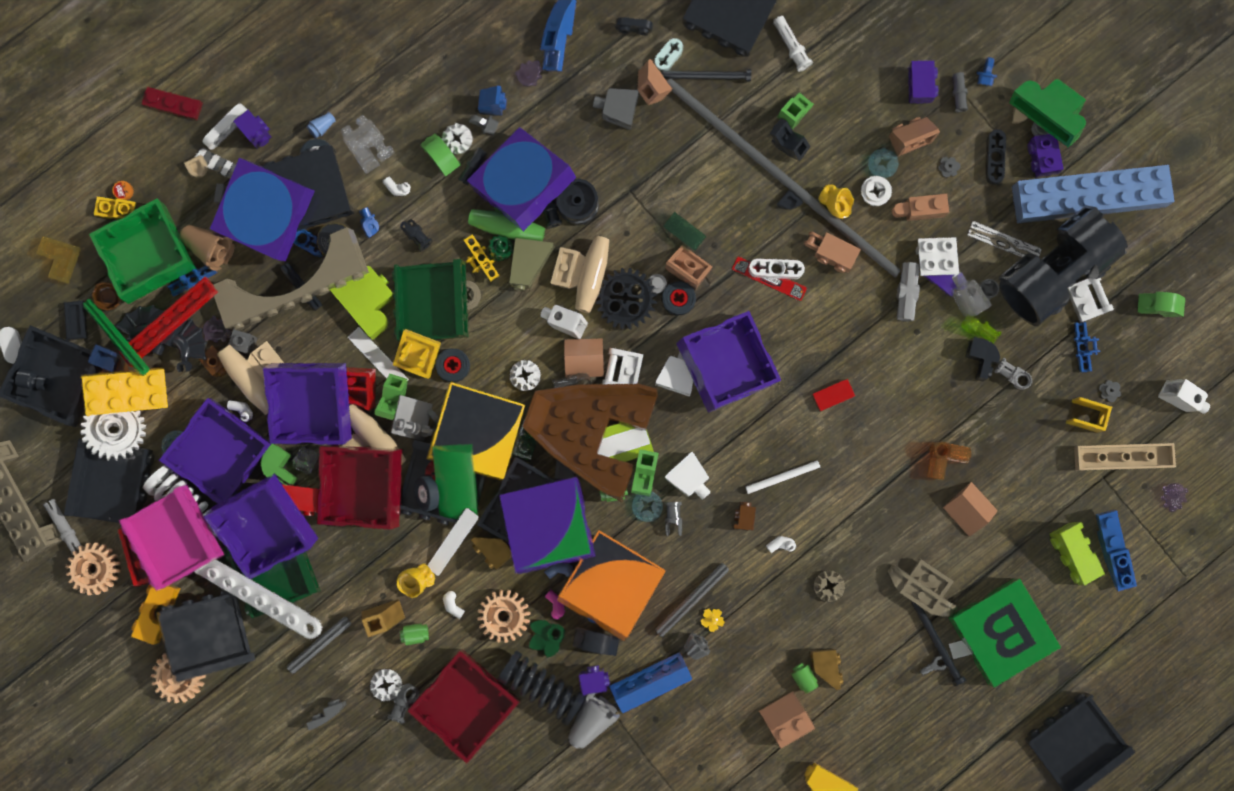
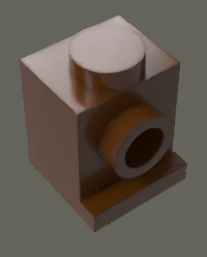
M740 502L739 509H735L734 521H737V525L734 524L733 529L754 530L756 507H751L752 503Z

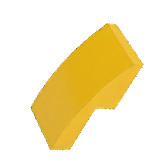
M97 196L94 216L120 220L135 210L136 202Z

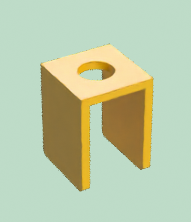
M1081 397L1072 399V403L1098 410L1100 415L1097 425L1075 418L1066 420L1067 424L1096 433L1106 431L1112 410L1111 406Z

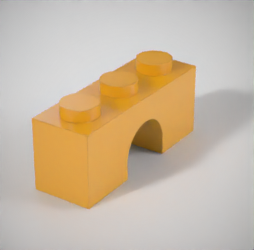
M149 584L146 594H148L147 598L139 608L140 616L132 626L133 634L131 637L153 645L159 644L162 635L159 622L155 617V611L160 605L174 606L181 588L169 585L156 591Z

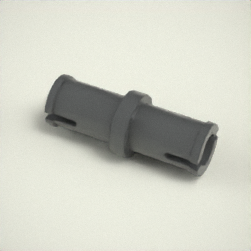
M958 72L952 75L954 86L952 95L955 97V111L965 112L968 110L966 100L968 91L965 88L964 73Z

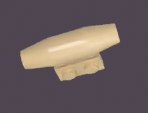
M595 236L585 257L579 251L562 247L559 250L551 284L567 289L577 287L575 309L584 313H590L600 292L609 250V239L605 237Z
M267 341L252 351L247 360L229 344L217 353L225 370L246 398L265 415L268 414L263 368L271 363L284 362Z
M356 404L349 406L351 427L356 434H352L351 440L339 446L399 449L394 440L369 414ZM403 454L401 465L406 461V458Z

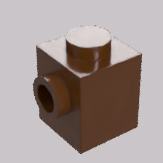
M211 346L205 351L206 360H199L212 376L222 377L227 371L217 355L220 350Z

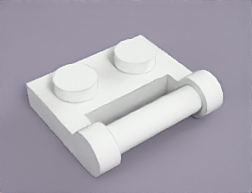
M1089 278L1067 288L1080 323L1114 310L1112 304H1109L1102 288L1101 278ZM1090 284L1095 289L1102 306L1101 309H1098L1088 287Z
M610 348L606 377L602 384H637L643 354ZM620 356L623 357L619 379L618 382H614L613 376L617 357Z

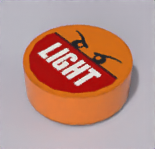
M119 181L113 186V194L116 198L129 200L133 196V187L128 182Z

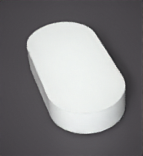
M4 327L0 330V346L5 360L14 364L22 341L16 329Z

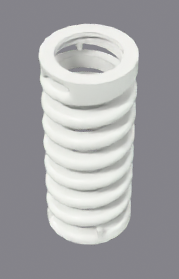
M165 465L150 476L145 482L143 489L149 495L154 496V500L157 502L171 494L177 487L186 486L187 482L181 480L175 484L180 475L173 473L174 471ZM174 485L166 495L162 496L164 491ZM189 487L191 493L193 494L194 489L192 487ZM199 494L193 496L196 503L201 500ZM205 501L198 505L202 513L208 507V503ZM210 527V529H211L213 535H214L215 538H216L217 535L213 532V529Z

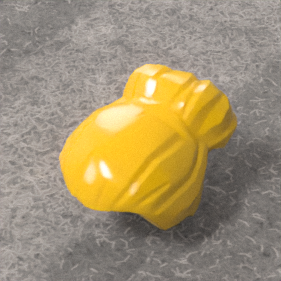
M828 184L825 185L819 195L820 203L827 205L828 210L833 216L844 219L851 214L854 198L849 189H837L836 186Z
M420 564L417 568L404 570L398 575L397 588L410 598L417 597L426 587L434 585V573L426 564Z

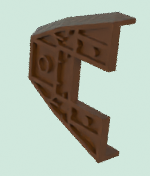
M586 384L535 391L522 427L554 458L601 492L622 503L634 465L598 454L609 420L646 431L658 397L657 389L642 384Z

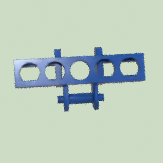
M207 266L198 270L195 268L192 270L194 274L187 278L185 275L180 276V280L169 285L168 288L171 290V294L176 296L185 290H189V288L196 285L204 277L209 278L215 275L217 271L211 270L207 273L209 269ZM192 277H196V281L194 283L190 282V279Z
M1086 322L1075 323L1076 338H1074V341H1076L1077 345L1076 357H1078L1080 373L1091 372L1090 356L1092 353L1097 355L1098 352H1101V350H1097L1099 338L1092 337L1090 339V336L1088 337ZM1079 325L1083 327V332H1079ZM1088 342L1093 344V350L1091 351L1088 350ZM1080 344L1086 346L1085 351L1079 349ZM1083 363L1088 365L1087 370H1084Z

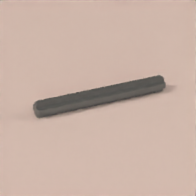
M721 563L655 631L663 637L729 571V568L724 563Z

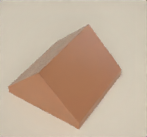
M682 245L667 261L665 269L681 281L688 283L696 291L713 266Z
M603 339L565 340L566 378L604 377Z
M972 482L943 507L968 536H971L987 525L998 511Z

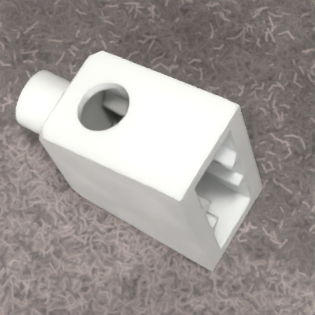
M554 305L553 309L544 307L541 312V317L547 319V323L552 328L577 339H581L588 324L581 314L558 305Z
M680 352L678 358L673 356L668 358L655 385L690 397L693 379Z
M1186 379L1166 380L1158 396L1186 412L1199 411L1205 414L1210 408V404L1205 402L1208 396L1207 393Z
M693 452L664 477L688 497L693 492H696L703 500L711 493L703 484L709 477Z

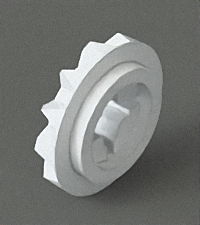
M455 123L452 126H448L443 132L442 140L452 153L460 154L467 151L471 146L472 134L464 125ZM453 133L457 136L462 135L460 137L462 144H460L457 141H452L454 139Z
M872 176L865 180L861 189L864 201L871 206H880L886 203L892 193L890 183L880 176ZM874 186L877 188V190H883L879 192L878 197L875 195V193H869L870 191H873Z
M521 360L513 365L510 371V380L519 390H531L539 383L540 370L535 363L529 360ZM522 368L527 373H533L528 376V383H526L524 378L518 377L522 374Z
M390 669L378 671L370 681V690L374 697L381 701H390L396 698L399 690H401L400 687L402 688L400 676ZM384 679L387 683L394 682V684L388 687V693L385 688H378V686L383 684Z

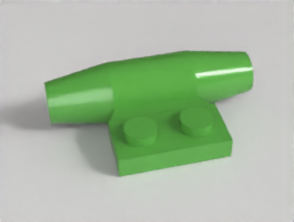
M494 207L495 211L472 209L470 212L468 224L490 234L514 240L519 238L543 241L544 227L532 222L523 232L496 207Z

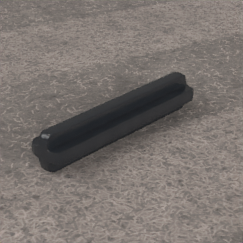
M289 263L284 264L280 268L296 289L305 284ZM313 296L312 300L307 302L314 311L322 306L316 296Z

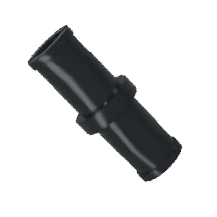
M478 147L471 160L467 161V166L458 180L468 186L467 180L479 169L488 153Z

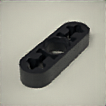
M999 129L993 130L987 137L986 180L991 185L999 184L1005 177L1006 135ZM995 135H997V138L1001 139L997 143V148H993L996 144V141L992 138ZM992 153H998L1001 160L994 162L991 159ZM1000 166L996 169V175H999L1000 177H998L995 180L994 176H991V174L994 173L995 167Z

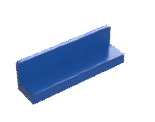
M679 652L611 685L610 689L621 712L625 713L691 681L692 677Z

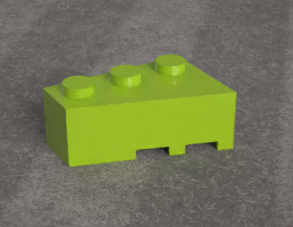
M1081 522L1068 523L1050 533L1052 538L1050 541L1053 547L1058 549L1062 555L1060 556L1062 563L1069 567L1072 580L1076 584L1078 583V585H1086L1105 573L1096 553H1092L1088 546L1091 543L1089 538H1084L1080 530L1083 528Z

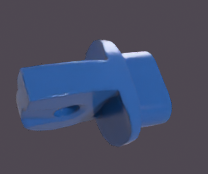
M987 57L984 72H977V75H979L978 84L993 85L994 78H997V75L991 74L994 65L993 58Z
M368 207L359 210L362 216L360 222L365 235L369 238L378 232L379 224L374 219L375 215L370 213Z

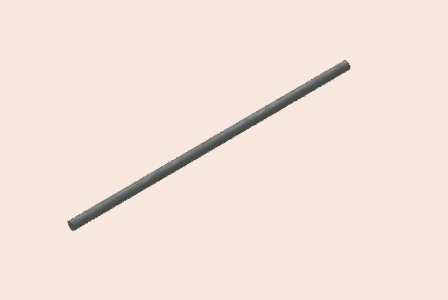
M670 78L667 81L674 94L893 277H896L901 272L898 267L843 221L833 216L825 206Z

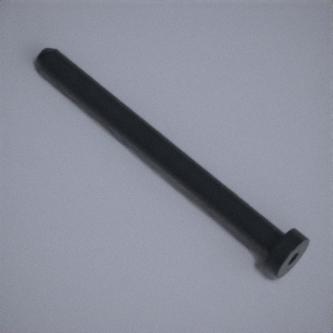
M746 69V72H661L664 78L746 79V82H751V69Z
M911 601L912 606L954 679L952 684L954 686L962 684L966 681L964 675L960 676L924 609Z

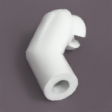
M390 177L383 181V184L394 196H405L410 192V185L406 182L395 184Z
M448 591L443 596L445 610L460 619L465 611L455 605V592Z

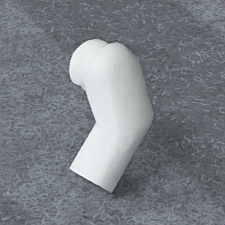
M228 401L227 409L238 411L242 421L248 422L252 419L253 412L247 403Z
M779 536L767 544L766 547L770 553L778 548L790 552L795 550L796 544L791 538Z

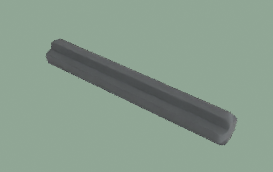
M346 616L340 619L287 665L289 672L293 674L347 629L351 625V621Z

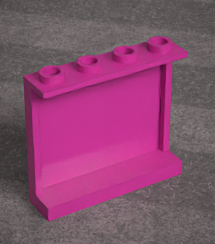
M187 485L177 487L171 494L129 518L120 520L123 533L128 536L132 550L137 553L140 565L146 570L149 582L156 591L166 588L224 555Z

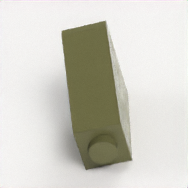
M515 238L510 285L515 290L525 291V288L530 289L552 254L554 244L552 242Z

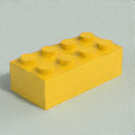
M163 367L150 368L145 376H142L136 370L82 375L86 416L168 408Z

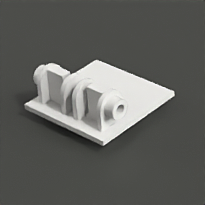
M956 238L918 239L916 254H919L921 276L959 275Z

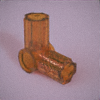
M947 442L932 443L926 477L944 480L947 461L968 464L971 458V448ZM939 445H942L944 448L942 455L937 453Z

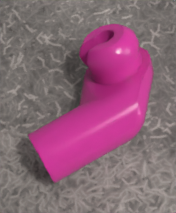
M550 590L545 597L553 603L551 616L554 619H560L565 613V607L557 601L559 596Z

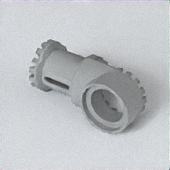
M1005 358L1000 361V365H997L998 367H996L994 372H999L1007 377L1008 381L1013 383L1017 389L1024 390L1031 386L1032 376L1020 367H1014L1006 362ZM1019 376L1027 378L1028 383L1026 386L1018 384Z

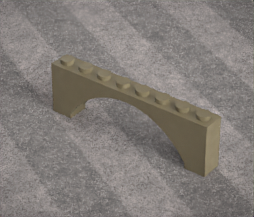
M344 228L330 234L331 242L320 268L307 283L291 293L275 297H261L243 290L237 286L234 280L225 279L214 284L218 291L214 298L225 328L237 331L245 328L244 325L259 323L263 317L275 316L282 309L289 310L294 308L296 303L311 301L315 295H325L330 292L329 289L334 287L341 288L346 286L348 281H357L364 278V275L369 273L354 230Z

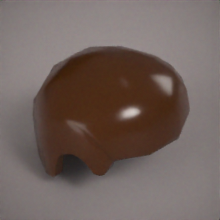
M111 282L97 284L92 292L94 304L101 310L110 311L116 309L121 304L122 299L119 298Z

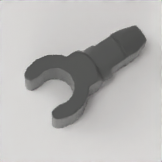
M936 656L930 664L920 670V673L923 675L937 669L944 670L946 665L939 667L937 661L942 657Z

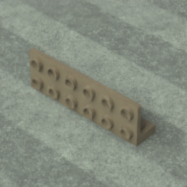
M8 440L0 442V519L13 540L19 555L26 562L44 548L58 544L63 540L60 538L61 535L54 523L41 528L36 523L5 465L6 462L13 461L19 457L11 441Z

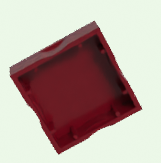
M339 445L320 446V492L318 496L317 524L335 526L358 525L364 528L389 530L399 527L402 449Z
M461 649L408 712L428 730L437 734L445 745L467 764L521 700L467 652Z

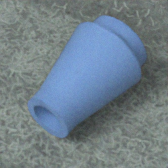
M328 112L310 121L307 129L314 138L322 137L336 120Z

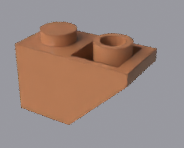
M651 59L638 71V91L648 105L663 100L672 90Z

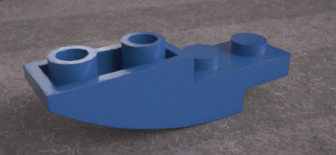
M558 0L550 13L541 43V50L545 51L543 70L562 71L566 37L572 36L576 0Z
M1113 509L1096 514L1100 546L1116 590L1121 591L1136 587L1129 549L1125 548L1117 510Z

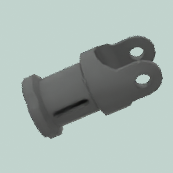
M664 502L667 507V518H665L666 535L669 536L670 525L675 523L678 525V534L681 536L682 518H680V506L682 502Z

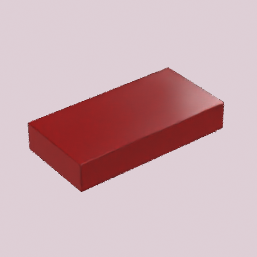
M848 379L818 391L812 394L821 412L855 397V394Z

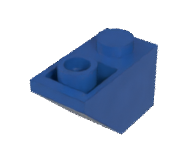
M501 86L480 90L479 113L502 116L503 110H506L507 99H505V93L502 92Z

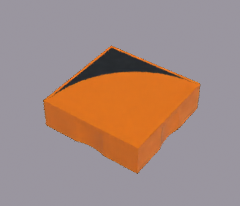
M599 530L593 539L596 557L580 560L557 601L576 613L592 619L601 628L625 641L666 570Z

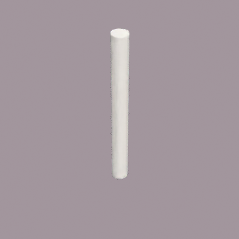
M817 460L746 486L745 488L747 493L750 494L820 468Z

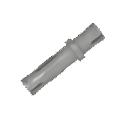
M55 499L50 500V504L45 503L43 506L61 535L60 538L67 544L73 555L72 552L79 550L78 547L81 546L76 537V532L71 529Z

